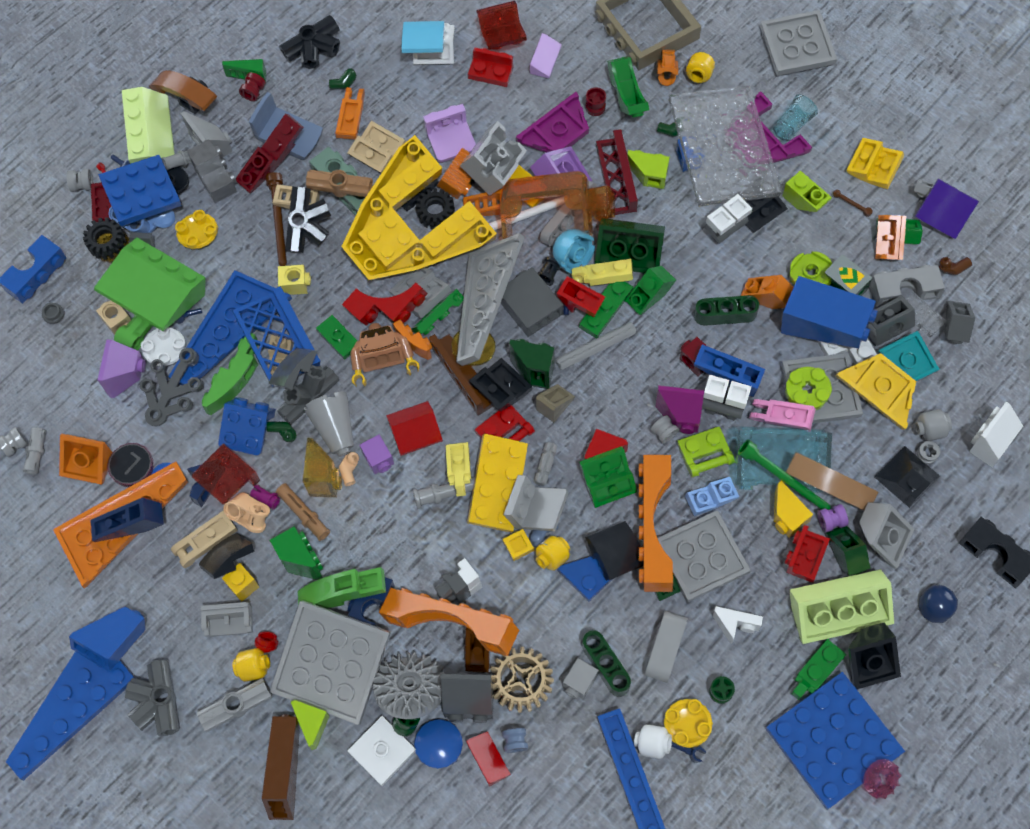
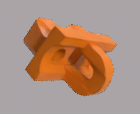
M664 49L662 50V60H657V74L659 82L662 85L669 86L675 82L679 68L678 61H675V50ZM664 72H671L669 79L664 78Z

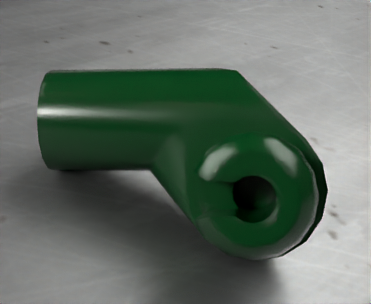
M349 68L339 79H329L330 90L350 87L357 76L355 70Z
M680 118L670 125L660 122L657 132L676 137L687 130L688 122L684 118Z
M267 422V432L279 433L285 442H293L296 439V431L290 423Z

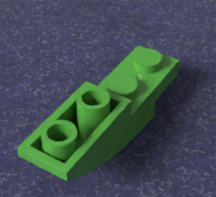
M251 333L252 339L257 340L256 335ZM246 337L240 340L238 352L229 362V370L220 367L218 374H214L211 381L212 386L202 399V406L206 414L212 415L222 409L226 402L233 400L253 376L258 364Z
M381 567L361 572L352 569L314 581L298 590V605L300 601L304 600L328 609L342 606L344 601L386 593L384 570Z

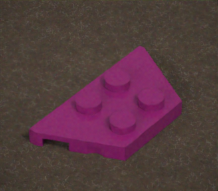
M574 92L518 134L516 141L547 153L570 147L589 133V127L584 117L583 108L580 105L578 93Z

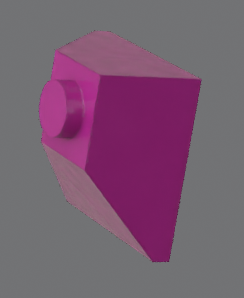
M658 385L655 407L663 416H669L671 423L676 425L680 432L684 434L698 433L704 390Z

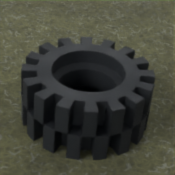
M433 188L434 192H430V189L426 190V195L421 193V198L418 197L417 216L421 224L424 223L426 228L430 225V229L433 230L435 226H438L455 213L453 198L450 197L448 192L444 193L443 189H440V192H437V188ZM433 204H440L444 209L438 214H431L428 212V207Z
M106 217L105 221L102 218H98L99 222L97 223L95 220L91 221L93 225H87L88 231L84 230L83 232L85 236L83 237L84 244L97 259H100L101 256L104 260H108L107 256H110L111 259L115 258L113 254L116 253L118 255L120 253L119 249H123L125 247L124 244H126L125 234L120 225L115 220H110ZM106 233L112 234L111 240L107 243H97V239L101 235Z

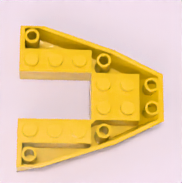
M416 135L397 149L363 200L341 246L368 280L424 268L479 248L494 241L497 236L495 230L470 201L420 240L397 214L396 210L442 175L441 165Z

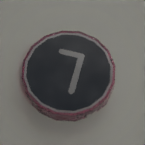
M138 443L121 445L109 457L107 466L109 475L117 484L123 487L132 486L152 474L154 468L153 457L146 447Z

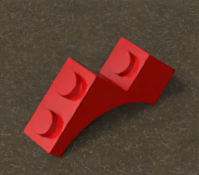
M417 283L403 293L387 298L372 297L356 288L342 305L366 326L375 321L380 310L392 321L401 320L404 323L410 318L411 312L415 307L420 306L425 301V296L428 293Z

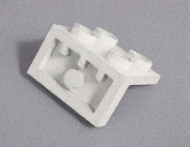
M444 23L443 52L413 53V64H454V25Z

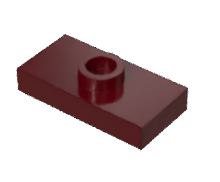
M102 183L91 184L92 221L95 220L97 223L99 222L98 218H102L103 221H105V217L110 219L109 209L111 204Z

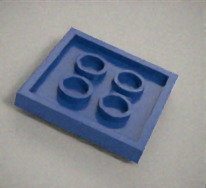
M160 155L98 174L120 227L181 206L180 199Z

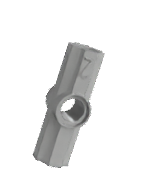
M262 678L237 692L227 693L222 700L197 712L198 719L204 730L209 732L233 718L242 717L248 710L271 699L272 695ZM240 700L239 707L236 710H230L231 702Z

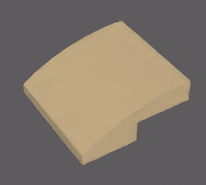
M371 121L361 137L357 136L347 153L382 173L397 149L406 141Z

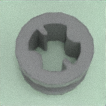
M932 441L922 443L917 451V456L926 464L934 463L940 455L939 446ZM927 448L931 449L932 455L930 457L926 456L925 451Z

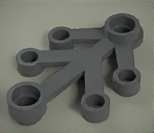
M192 348L181 350L179 354L180 362L169 382L165 373V363L159 359L151 362L150 368L156 373L161 391V397L158 402L154 393L155 383L150 379H143L140 382V389L145 392L149 406L145 412V420L151 426H161L166 422L167 416L181 411L187 412L192 408L191 400L186 397L179 398L177 404L167 406L170 399L192 391L198 392L202 389L203 383L196 377L190 378L187 384L178 386L187 367L196 365L199 360L198 353ZM187 353H190V357L188 359H184L185 355ZM161 363L160 369L156 370V365ZM198 381L197 387L193 388L192 384ZM150 383V387L145 389V385ZM187 401V406L182 408V403ZM158 411V416L153 418V414Z

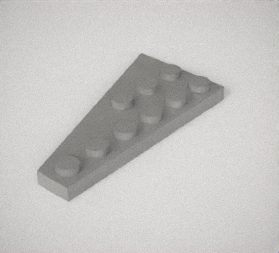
M520 233L469 253L456 361L461 366L478 361L481 357L525 238Z

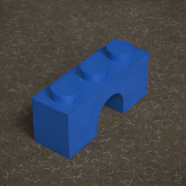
M43 235L27 249L35 260L31 268L18 270L12 265L0 277V285L4 291L22 304L33 296L37 288L45 283L49 276L57 268L61 267L66 259L61 248Z

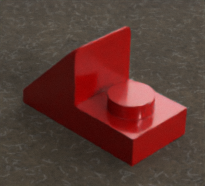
M568 276L556 294L572 313L577 308L592 317H595L605 299V296Z

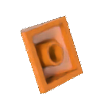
M61 434L59 476L102 485L105 481L109 469V460L113 452L105 442Z

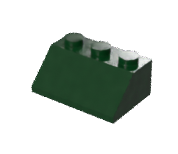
M601 218L595 264L631 259L633 271L646 273L649 268L660 266L665 226Z

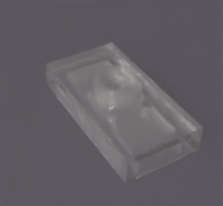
M914 292L906 299L915 309V325L930 338L946 324L947 321Z

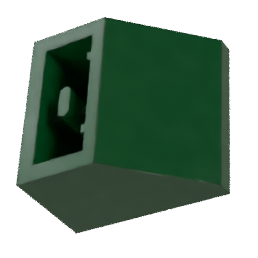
M510 339V360L518 373L533 387L549 389L555 366L554 347L546 343L534 344L524 339Z

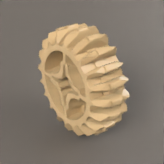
M521 647L520 653L516 654L515 648H511V656L502 655L504 661L496 658L495 663L499 667L492 666L490 668L491 672L496 674L491 675L492 682H494L493 690L497 691L493 697L495 700L503 697L500 701V706L502 707L509 702V711H512L514 706L517 705L518 713H522V706H527V711L531 712L532 703L537 708L541 706L539 698L545 702L548 700V697L543 692H552V688L548 685L553 684L554 679L547 676L553 674V670L551 668L545 669L549 665L548 660L540 662L542 659L541 653L533 657L534 649H530L528 654H525L524 647ZM525 662L534 667L530 666L527 669H521L515 663ZM509 667L512 678L503 687L501 684L502 675ZM516 673L521 678L528 677L525 678L526 686L520 681L517 682ZM537 673H540L541 684L534 693L530 682ZM520 690L528 697L519 698L508 693Z

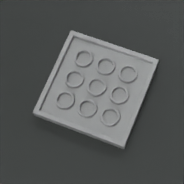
M302 600L299 602L270 692L292 701L297 700L316 707L330 715L359 725L362 722L373 688L374 678L379 670L391 632Z

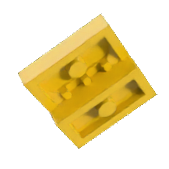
M862 138L847 168V173L874 186L888 189L904 158L903 151L883 147V142Z

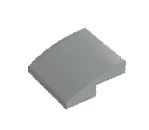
M427 267L410 271L389 290L392 296H396L408 290L415 283L420 285L428 294L425 296V301L420 306H416L412 311L419 318H423L452 291L449 284L435 277L433 271Z

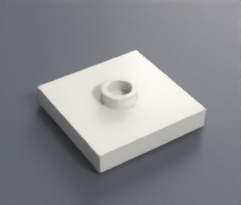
M381 716L348 750V753L383 786L415 753L416 749L403 736L398 735L392 725Z

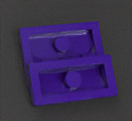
M938 178L915 217L956 239L979 201Z

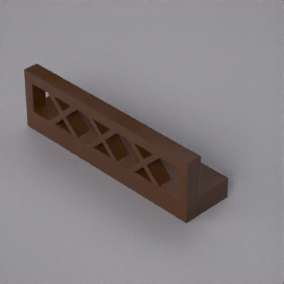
M435 334L430 336L429 339L433 352L477 416L494 407L469 383V380L477 374L471 364L461 366L456 362L458 346L450 334L441 339H438Z

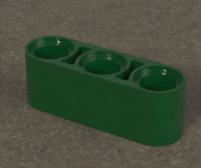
M749 295L700 299L696 303L694 320L697 324L703 326L749 323L757 317L759 301L756 297ZM749 307L753 311H747L744 308ZM722 309H729L731 312L727 313ZM701 310H706V311H708L709 313H708V314H703V313H701L700 311H701Z
M596 630L587 632L583 637L582 643L585 655L593 667L599 670L598 674L608 690L616 697L625 696L629 692L631 685L629 674L603 635ZM595 639L600 645L597 648H590L587 645V641ZM609 659L612 661L613 666L608 669L603 668L600 665V661ZM622 679L625 681L626 686L618 689L613 685V681Z

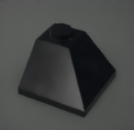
M904 446L874 478L910 508L940 475Z
M885 622L862 628L848 647L854 687L861 689L901 677L897 641L893 632Z

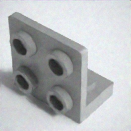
M518 475L504 516L516 529L555 531L569 492L566 489L537 488L526 475Z

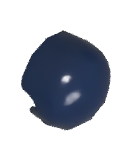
M944 585L929 587L920 596L918 601L919 611L925 619L932 623L946 622L955 614L958 607V599L954 592Z

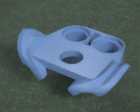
M111 207L109 209V217L118 223ZM171 209L121 226V228L130 233H151L157 227L166 228L171 226L175 221V214ZM141 222L140 227L136 229L137 224Z

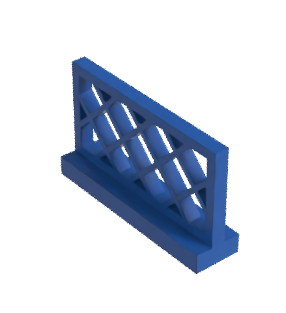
M281 286L273 289V292L232 310L268 381L272 377L270 373L272 367H278L280 364L274 362L278 352L289 355L296 348L314 350ZM271 300L274 306L272 314L261 311L262 304ZM245 311L255 313L252 323L242 320L240 314ZM258 314L270 318L267 328L255 324ZM273 319L283 323L282 333L270 329ZM253 328L265 332L262 342L252 339L251 333ZM268 333L280 337L277 347L265 343ZM283 338L293 342L292 351L280 348ZM263 347L275 351L272 361L262 358L261 351ZM316 354L312 365L319 367L321 361Z

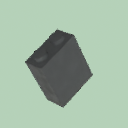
M533 267L527 271H521L516 278L508 282L501 305L527 337H530L563 315V304Z

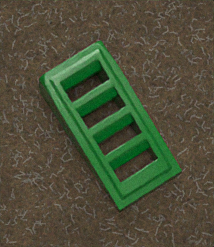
M263 59L222 61L226 77L245 80L247 74L251 72L260 75L266 82V68Z

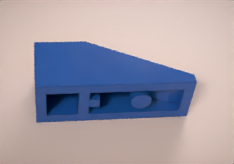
M703 344L694 363L695 367L709 375L729 380L728 387H730L731 381L752 386L749 394L754 397L765 372L764 368Z

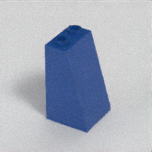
M798 276L783 311L781 333L859 349L861 342H866L871 330L867 328L869 322L874 323L878 310L874 309L876 301Z

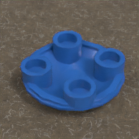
M438 719L429 721L420 728L416 734L414 745L415 752L423 764L439 769L456 763L461 754L463 742L461 733L455 725L449 721Z

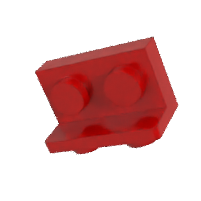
M474 47L468 79L507 87L514 68L513 56L504 52L499 53L486 48Z

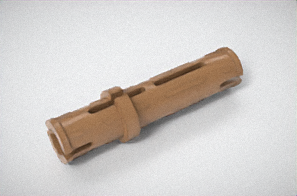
M287 483L278 487L276 493L302 521L301 524L305 528H309L319 541L324 540L330 534V530L318 519V514L312 512L289 488Z

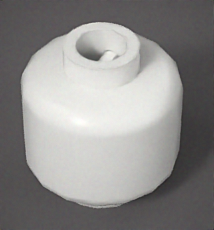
M644 725L640 732H636L634 745L638 747L641 756L662 759L665 754L670 753L672 735L668 734L665 727Z

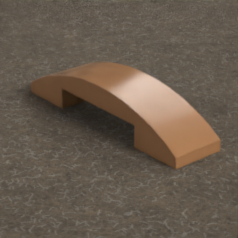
M797 452L794 453L786 470V473L862 510H865L868 502L873 503L878 494V491Z

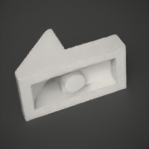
M717 606L713 612L714 620L731 644L735 637L736 627H740V630L743 632L754 633V631H759L762 625V616Z

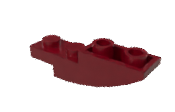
M285 113L263 146L257 147L236 177L237 183L249 193L256 190L266 180V175L274 172L296 145L293 142L304 127L292 116Z

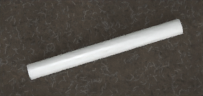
M561 196L489 224L494 230L562 206L567 201L568 196Z

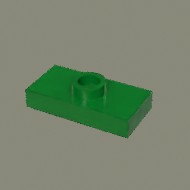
M333 315L316 327V331L344 360L351 355V350L357 340Z

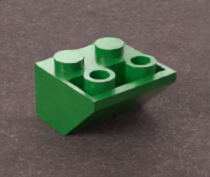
M294 526L269 540L288 573L315 580L323 578L320 573L323 567L303 531L298 533Z

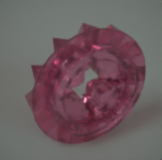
M887 759L877 760L872 763L864 775V787L868 794L876 799H886L887 795L894 794L896 786H900L898 780L902 776L898 771L899 767ZM879 774L884 775L886 777L885 785L881 783L882 780Z

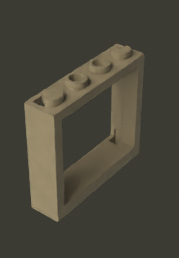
M629 0L596 1L595 14L598 17L597 20L603 23L608 35L616 40L618 48L621 51L623 50L627 57H631V61L638 71L662 59V50L677 51L700 39L701 25L681 0H660L683 30L641 52L610 11Z

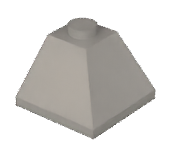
M185 111L181 113L188 133L196 145L209 139L213 146L218 145L223 157L232 152L230 147L232 141L226 132L222 133L218 126Z
M868 502L859 521L869 545L889 565L897 569L914 528L891 504Z

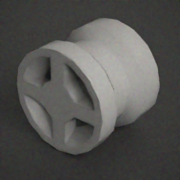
M666 415L654 423L651 431L657 434L660 442L664 444L679 432V428L673 425L670 417Z

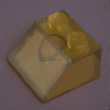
M307 438L303 483L311 497L337 498V490H341L342 477L339 476V469L335 468L333 460L312 438Z

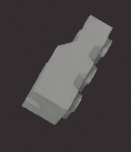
M499 121L486 130L482 139L473 147L472 152L460 165L489 196L506 184L519 166L518 162L527 151L519 142L509 140L506 143L504 141L507 138L505 134L506 129Z

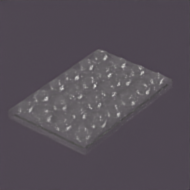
M750 85L671 94L669 96V104L698 207L723 204L737 194L744 201L781 195L782 189Z

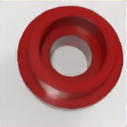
M268 631L260 632L258 637L255 638L254 645L264 653L271 652L278 647L277 636Z

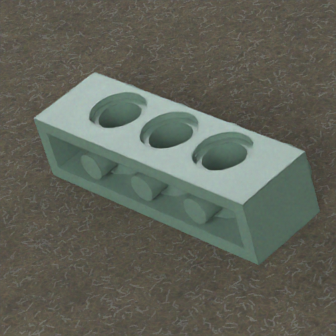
M327 147L309 161L311 170L324 172L343 170L347 175L358 176L354 167L350 164L347 165L340 153L334 152L330 147ZM355 195L337 197L355 216L364 200L359 199L362 196Z

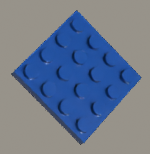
M843 672L765 728L826 810L905 752Z

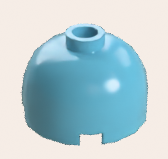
M579 229L564 231L554 242L553 257L562 269L572 273V268L579 267L581 264L586 266L591 260L595 251V246L592 245L594 238Z

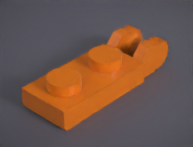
M346 88L335 132L336 138L354 140L357 138L365 97L364 89H359L357 100L351 99L353 95L352 88Z

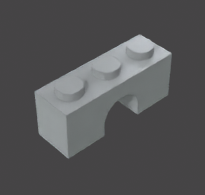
M922 265L915 269L902 268L889 273L886 271L878 272L873 275L870 283L873 300L876 301V308L902 295L900 288L912 289L916 293L918 301L940 298L945 289L938 265Z

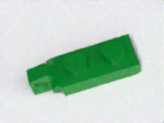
M458 289L453 290L411 328L414 334L419 332L420 334L427 335L434 328L433 323L437 319L441 321L450 313L448 311L450 307L460 306L464 301L463 295Z
M827 639L797 674L795 681L799 684L791 695L799 700L806 691L812 694L823 684L847 654Z

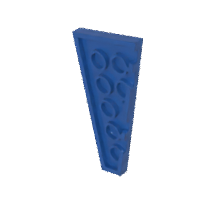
M234 270L186 347L195 350L199 355V360L196 365L187 367L179 385L187 384L188 380L192 377L201 379L238 346L240 340L245 335L232 310L272 293L273 289H275L274 287ZM285 293L288 301L292 299L291 295ZM270 300L263 303L260 310L272 314L274 306ZM250 311L240 314L242 320L252 323L255 313ZM258 314L255 324L261 326L269 318ZM187 353L184 359H188L190 357V353ZM180 360L177 361L176 365L174 366V368L172 369L171 373L169 374V376H168L169 379H171V377H172V375H173L175 369L177 368V366H178Z
M75 651L9 755L6 763L24 781L125 691L128 682L135 677L120 660L111 671H108Z

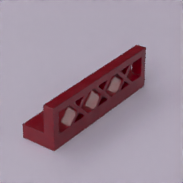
M613 130L612 139L596 141L612 216L637 212L638 205L622 130ZM613 145L614 151L611 155L603 152L602 147ZM610 162L618 166L615 173L606 168ZM614 179L622 184L619 191L610 186ZM618 197L626 201V207L615 208L614 203Z

